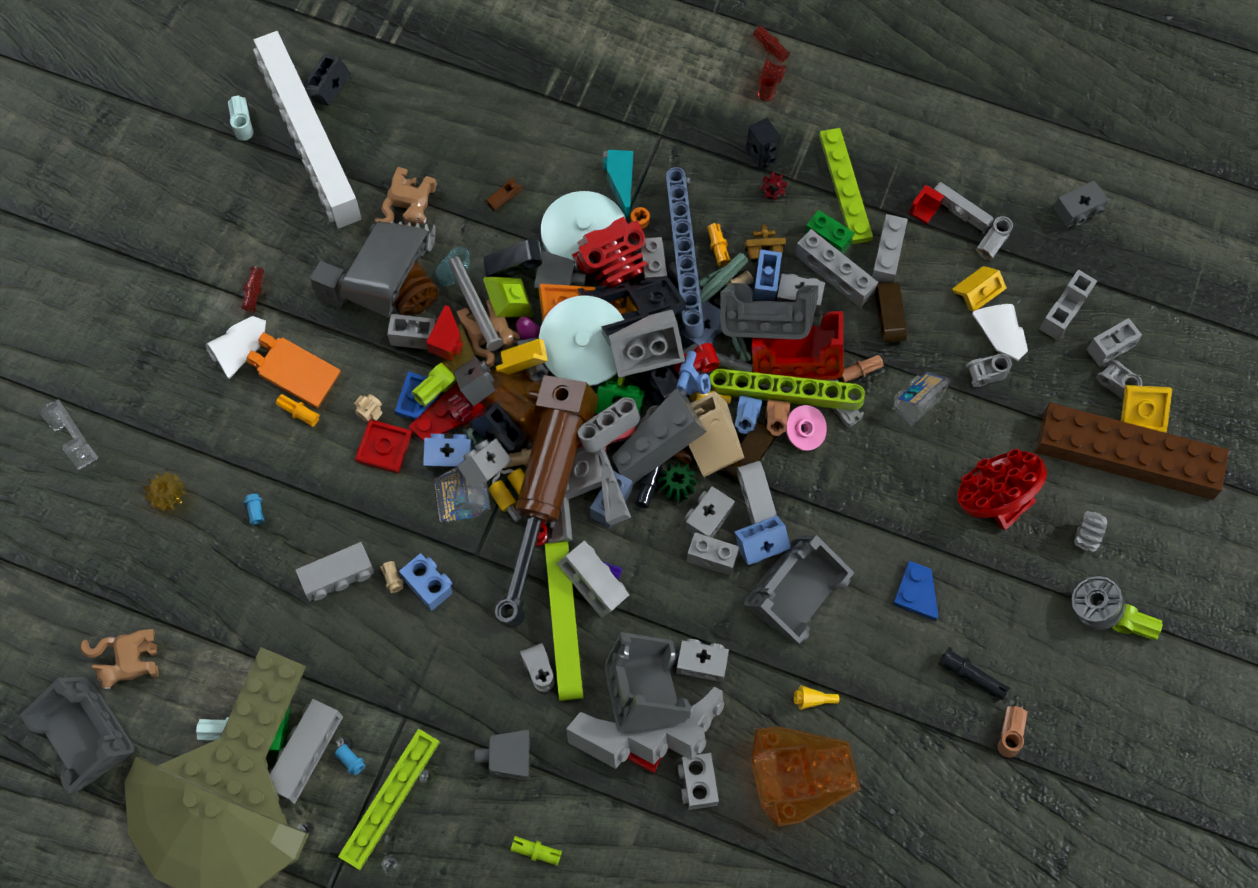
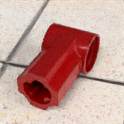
M704 343L694 349L696 357L693 366L696 371L710 372L720 366L712 343ZM684 362L673 364L674 371L678 378L680 377L679 370L681 364Z

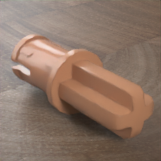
M879 355L862 362L858 360L856 364L845 368L840 378L843 383H846L860 376L866 377L867 373L882 368L884 366L883 360Z

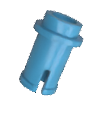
M258 494L245 496V501L243 502L247 506L249 523L252 525L265 521L260 504L262 498Z
M343 744L336 750L334 756L348 768L347 772L349 774L357 775L364 769V760L358 758L346 744Z

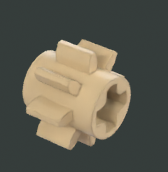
M371 394L367 397L360 395L354 403L357 406L355 414L365 422H368L370 419L377 421L383 413L380 411L382 403Z

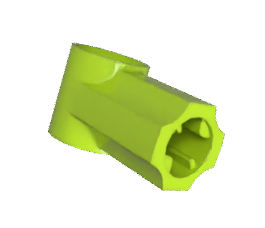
M440 363L411 394L420 405L426 407L440 393L447 392L457 382L456 377L443 363Z
M1125 604L1126 608L1123 617L1111 628L1120 633H1134L1156 641L1162 630V620L1138 612L1136 607Z

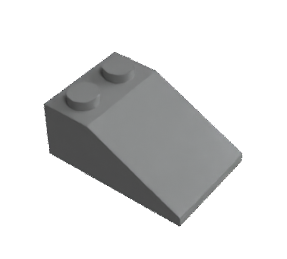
M673 310L649 315L609 336L618 378L685 362Z

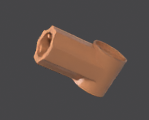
M767 399L765 419H767V430L772 435L780 436L781 433L786 432L790 402Z
M1006 707L1001 738L997 744L999 753L1004 757H1014L1023 747V735L1028 711L1021 707ZM1005 740H1012L1016 748L1008 747Z

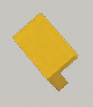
M983 266L952 288V291L963 296L969 311L973 312L1004 291L1006 285L1000 270Z
M536 339L501 351L503 364L496 366V371L512 374L548 362L544 340Z

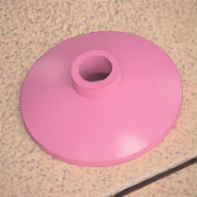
M809 405L799 406L791 411L787 418L786 429L789 441L800 450H813L819 447L824 441L827 432L826 421L822 413ZM801 425L804 426V432L801 430Z

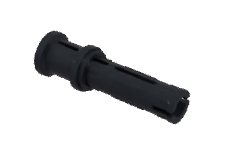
M951 647L947 648L938 663L939 666L944 665L954 671L957 677H966L1000 698V700L1005 698L1006 692L1010 689V687L973 666L969 658L964 659L954 653Z

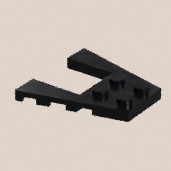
M669 278L640 281V285L630 286L628 283H620L619 287L606 289L605 285L596 286L595 290L584 291L583 288L578 289V296H593L607 302L628 297L640 314L636 317L601 326L602 335L609 346H611L610 335L649 315L673 310L675 315L686 309L685 300Z

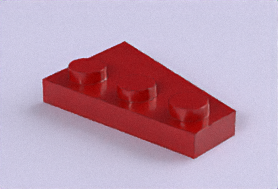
M457 382L410 424L409 430H412L424 443V438H430V434L446 435L450 433V430L469 424L477 413L485 407L479 402L474 406V410L471 411V419L465 423L461 420L455 422L448 414L446 407L449 406L448 399L454 395L464 396Z

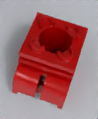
M624 216L613 221L611 225L604 229L594 230L585 234L583 239L577 242L579 251L572 254L581 273L590 275L602 270L595 277V280L597 282L606 277V280L598 286L605 285L607 289L618 286V283L623 282V278H626L628 281L637 277L638 274L643 272L642 268L647 265L646 261L635 265L643 257L642 253L631 256L645 243L644 232L638 220L627 224ZM589 258L593 259L594 264L590 262Z

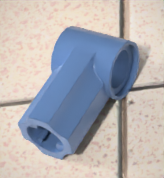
M740 395L735 427L738 428L740 433L747 434L749 431L754 430L762 400Z

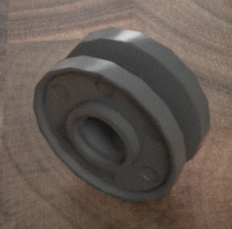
M1101 576L1087 578L1078 584L1072 595L1073 609L1080 622L1088 628L1096 630L1108 629L1116 625L1124 615L1126 607L1122 592L1118 585L1109 578ZM1096 601H1104L1101 605H1094Z

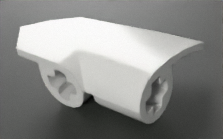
M1013 304L995 305L973 311V317L997 352L1017 361L1027 353L1028 349L1022 327L1018 326Z
M254 316L249 317L230 327L225 335L206 343L210 357L215 362H219L228 379L248 360L246 357L251 350L256 352L261 347L258 339L263 332L265 333V320Z

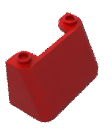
M832 311L824 314L821 319V326H811L809 334L803 339L752 338L754 373L816 380L840 378L844 372L843 311Z

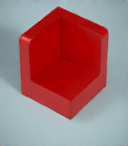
M925 185L913 201L909 214L927 224L939 209L944 195Z

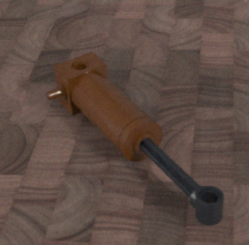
M544 375L540 391H530L528 393L530 400L537 401L536 406L542 414L515 508L516 512L528 518L508 596H504L503 600L495 608L496 617L509 627L519 626L524 620V602L521 598L542 522H558L580 441L578 430L584 423L592 419L595 414L599 397L587 382ZM514 608L513 615L506 618L507 611Z

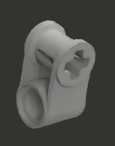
M1005 354L979 358L968 362L966 369L970 371L972 376V386L981 387L992 382L1004 380L1010 371L1012 362ZM995 365H1001L1004 367V370L997 369Z
M1114 359L1109 360L1105 370L1096 376L1100 385L1109 389L1121 399H1124L1125 385L1142 386V380L1138 375Z
M541 643L520 651L534 687L540 692L550 691L554 687L555 680L543 644ZM544 675L547 681L542 682L540 676Z

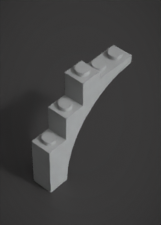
M714 687L702 700L692 706L691 716L684 723L631 733L619 732L614 722L596 719L580 712L566 728L568 743L615 769L621 762L626 761L630 752L652 764H655L660 757L662 758L668 748L693 760L697 753H701L706 746L705 732L709 729L712 719L719 715L724 708L723 691Z

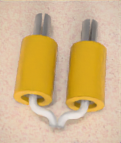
M521 468L515 471L512 469H501L493 478L492 485L488 488V491L502 512L508 511L513 520L517 522L521 519V516L514 507L517 502L503 481L499 480L496 482V480L499 478L500 473L506 474L510 472L511 474L507 476V479L519 495L525 474Z

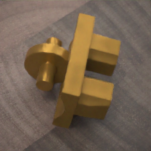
M761 224V231H753V237H761V239L746 240L744 248L748 249L750 260H759L761 248H769V251L783 253V247L786 244L785 238H768L775 236V230H767V225Z

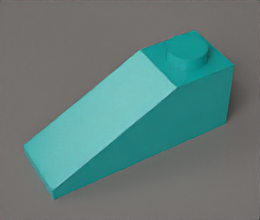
M608 150L607 158H603V171H607V181L624 216L630 218L633 151Z

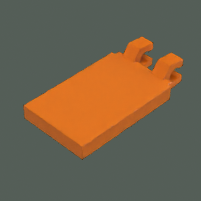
M540 284L539 298L543 321L557 304L571 297L578 296V289L583 288L584 291L595 290V287ZM624 298L608 302L620 314L626 313V308H621V302H623Z
M263 332L258 341L259 345L269 350L268 354L263 358L260 354L251 350L246 357L248 359L247 363L257 368L259 377L318 409L340 375L341 370L283 337L281 339L278 337L275 340L272 336Z

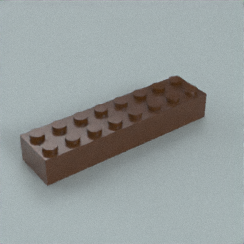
M1049 403L1043 412L1035 453L1214 500L1223 489L1229 449Z

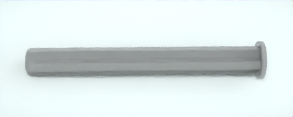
M457 256L448 260L449 266L487 342V350L494 351L499 349L504 342L498 337L460 258Z

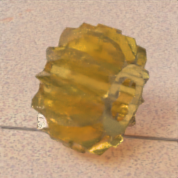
M165 471L163 476L156 472L155 480L148 478V482L151 485L145 486L144 490L147 493L145 498L148 502H151L150 504L153 508L159 506L161 511H165L166 507L169 506L170 509L174 510L173 504L175 502L181 504L182 501L179 497L185 496V491L182 489L184 483L179 480L178 475H171Z

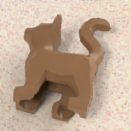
M397 167L392 177V184L387 198L381 207L386 218H375V224L378 221L390 223L394 220L391 206L407 209L403 214L405 225L408 222L411 223V226H416V223L425 224L424 210L428 206L429 194L434 193L436 190V179L426 176L421 185L416 188L417 178L405 179L404 176L407 175L408 170Z
M490 299L487 300V315L498 337L504 342L500 348L502 351L513 348L514 342L520 340L518 332L508 328L505 317H496ZM467 308L457 311L461 326L468 334L472 351L475 355L485 357L487 365L491 368L495 364L496 358L491 351L481 348V345L486 343V340L473 313L469 315L470 312Z
M153 629L139 630L117 637L109 636L101 639L93 649L89 647L87 640H83L80 644L82 654L88 658H95L101 655L107 646L114 648L116 665H92V669L96 671L97 679L103 689H110L113 684L120 680H133L144 674H149L153 678L159 677L158 666L155 665V662L140 661L141 653L148 652L150 655H157V644L151 643L154 641L155 636Z

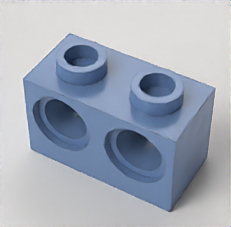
M420 553L399 570V573L405 583L432 611L453 594L451 589L452 582L444 573L440 575L436 571L437 565L430 557L425 558ZM418 569L426 570V573L422 576L414 575ZM434 585L441 587V590L437 593L429 591Z

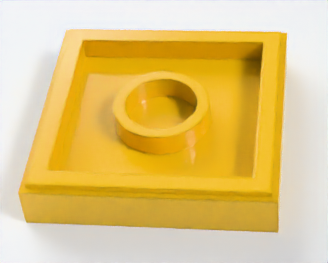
M1125 385L1121 421L1167 433L1172 388Z

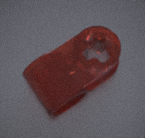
M766 59L757 89V95L761 100L770 101L775 97L778 87L784 78L787 65L783 64L780 66Z

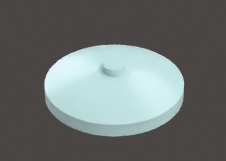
M590 191L566 194L554 201L543 216L541 222L543 246L546 252L574 260L572 254L579 251L577 242L583 239L585 234L608 227L613 221L623 217L624 214L615 202L602 194ZM589 258L590 262L594 264L593 259ZM575 263V270H576V271H579V269H578V267H577V265H576V263Z
M593 296L571 297L557 304L545 317L539 333V339H543L548 358V362H545L547 368L556 377L587 382L589 386L598 385L609 380L617 373L612 348L602 335L601 326L624 320L622 315L607 301Z

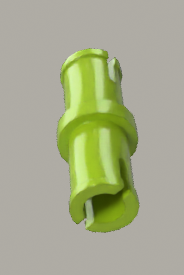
M517 836L514 837L510 850L511 852L531 857L533 861L538 859L558 866L562 850L541 845L540 841L535 843Z

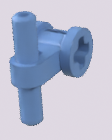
M688 351L685 362L681 364L679 370L680 377L677 389L680 391L685 390L687 395H692L695 392L708 394L711 388L710 378L707 374H698L693 366L696 353Z

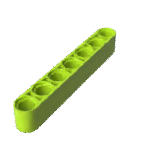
M716 369L709 377L711 382L710 389L712 391L740 398V395L764 401L772 399L788 401L791 404L854 411L863 406L865 397L863 387L851 383L727 369ZM718 379L725 381L723 385H716L714 382ZM739 382H746L748 384L744 388L736 386ZM767 384L770 388L768 390H761L759 386ZM783 387H790L792 391L784 393L781 389ZM806 389H811L815 393L813 395L808 396L804 394V391ZM835 392L837 396L829 398L826 396V393ZM856 394L860 399L853 401L848 396Z
M568 541L545 543L559 701L583 699L573 587L570 579L556 564L569 553Z

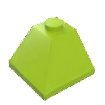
M485 277L483 279L496 317L534 316L521 278Z

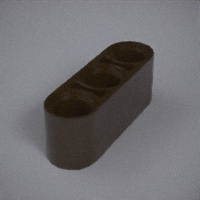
M898 282L878 283L875 297L882 342L906 341L907 329L900 284Z
M758 421L754 426V430L750 431L741 444L744 458L725 467L723 473L740 483L737 467L761 461L777 436L772 435L767 430V426Z

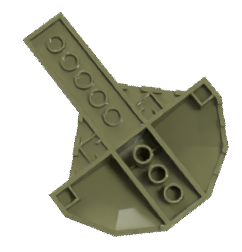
M261 647L219 739L160 765H156L141 757L135 758L124 782L128 835L155 879L174 888H260L268 880L276 877L288 865L298 860L309 833L287 824L285 815L282 814L278 802L279 797L274 782L271 781L267 769L266 756L306 668L305 665Z

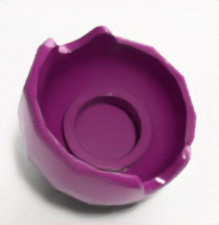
M527 316L520 317L516 323L517 332L522 340L539 339L541 326L531 321Z

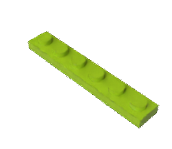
M841 129L820 131L819 138L845 225L848 229L855 232L852 244L872 241L873 234Z
M420 729L417 730L338 857L358 870L362 869L438 747L439 740Z

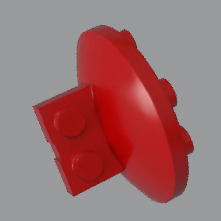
M1012 449L1007 453L990 459H982L977 463L976 468L962 477V483L957 493L958 503L968 515L979 518L994 517L999 528L1007 530L1022 513L1027 511L1036 502L1034 496L1042 488L1047 477L1046 466L1043 460L1035 453L1020 451L1019 449Z

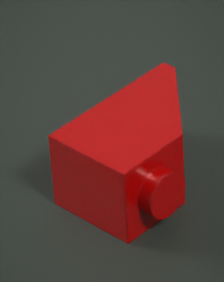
M445 305L426 341L428 352L453 361L455 356L461 353L463 343L451 309Z

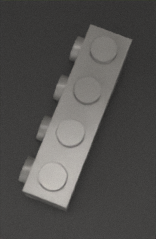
M312 699L311 703L304 707L302 719L298 726H294L291 730L289 742L278 753L277 763L274 768L269 770L271 781L274 782L279 797L294 804L296 803L343 718L338 710L315 699Z

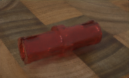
M762 25L754 31L753 36L764 45L767 52L770 51L781 63L788 59L790 52L779 43V39L776 36L773 37Z
M256 266L250 268L248 283L244 286L243 304L241 305V308L245 311H248L250 307V312L255 311L258 295L262 291L260 285L264 269L258 267L257 271H255Z

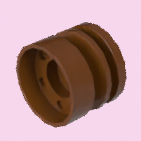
M417 261L401 286L398 298H395L393 306L400 315H419L428 309L439 295V289L426 276V272Z

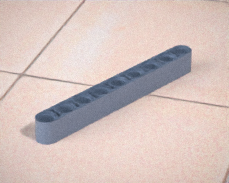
M674 167L667 171L666 180L679 292L686 302V309L682 311L685 335L690 338H698L704 332L686 176L683 169Z

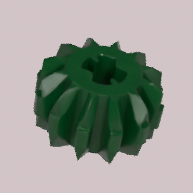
M677 462L676 467L673 468L672 465L668 464L667 471L662 470L660 472L661 478L658 479V484L661 485L660 492L667 493V499L675 496V501L678 502L680 496L687 500L688 493L694 494V486L697 485V480L694 479L695 472L688 471V465L680 468V463Z

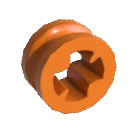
M635 208L631 212V223L642 215L644 219L638 222L641 228L644 229L649 225L650 213L645 208Z

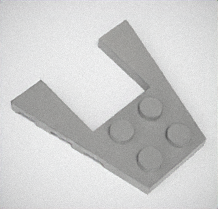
M583 447L577 449L558 522H551L550 528L553 529L552 539H549L548 543L569 542L573 540L569 499L601 486L606 522L613 525L631 518L604 447L593 453L586 452Z

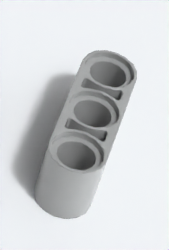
M628 397L622 398L584 423L578 430V436L584 450L589 453L599 451L637 425L640 415L635 401Z
M757 461L737 467L738 479L752 525L776 516L761 462Z

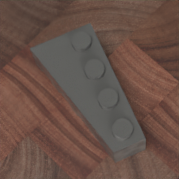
M676 388L612 456V459L620 474L632 480L634 484L707 431L689 399Z

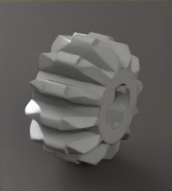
M1087 511L1084 513L1075 534V545L1086 551H1096L1102 542L1108 522L1106 517L1096 512Z

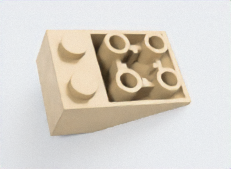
M716 391L692 402L691 404L707 431L689 444L702 475L706 477L743 459L744 455L727 402Z

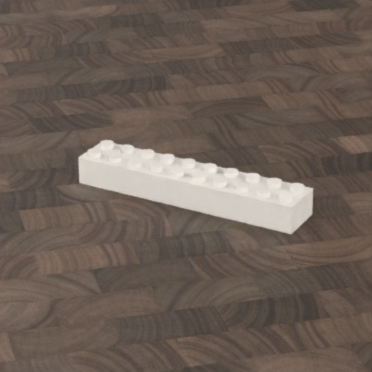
M278 31L254 39L256 48L253 49L259 69L265 76L264 79L268 88L272 91L275 104L279 106L281 117L287 124L288 132L295 141L294 144L299 155L301 154L305 169L307 172L309 171L312 184L318 191L322 205L326 208V214L330 223L335 222L337 229L362 220L356 197Z

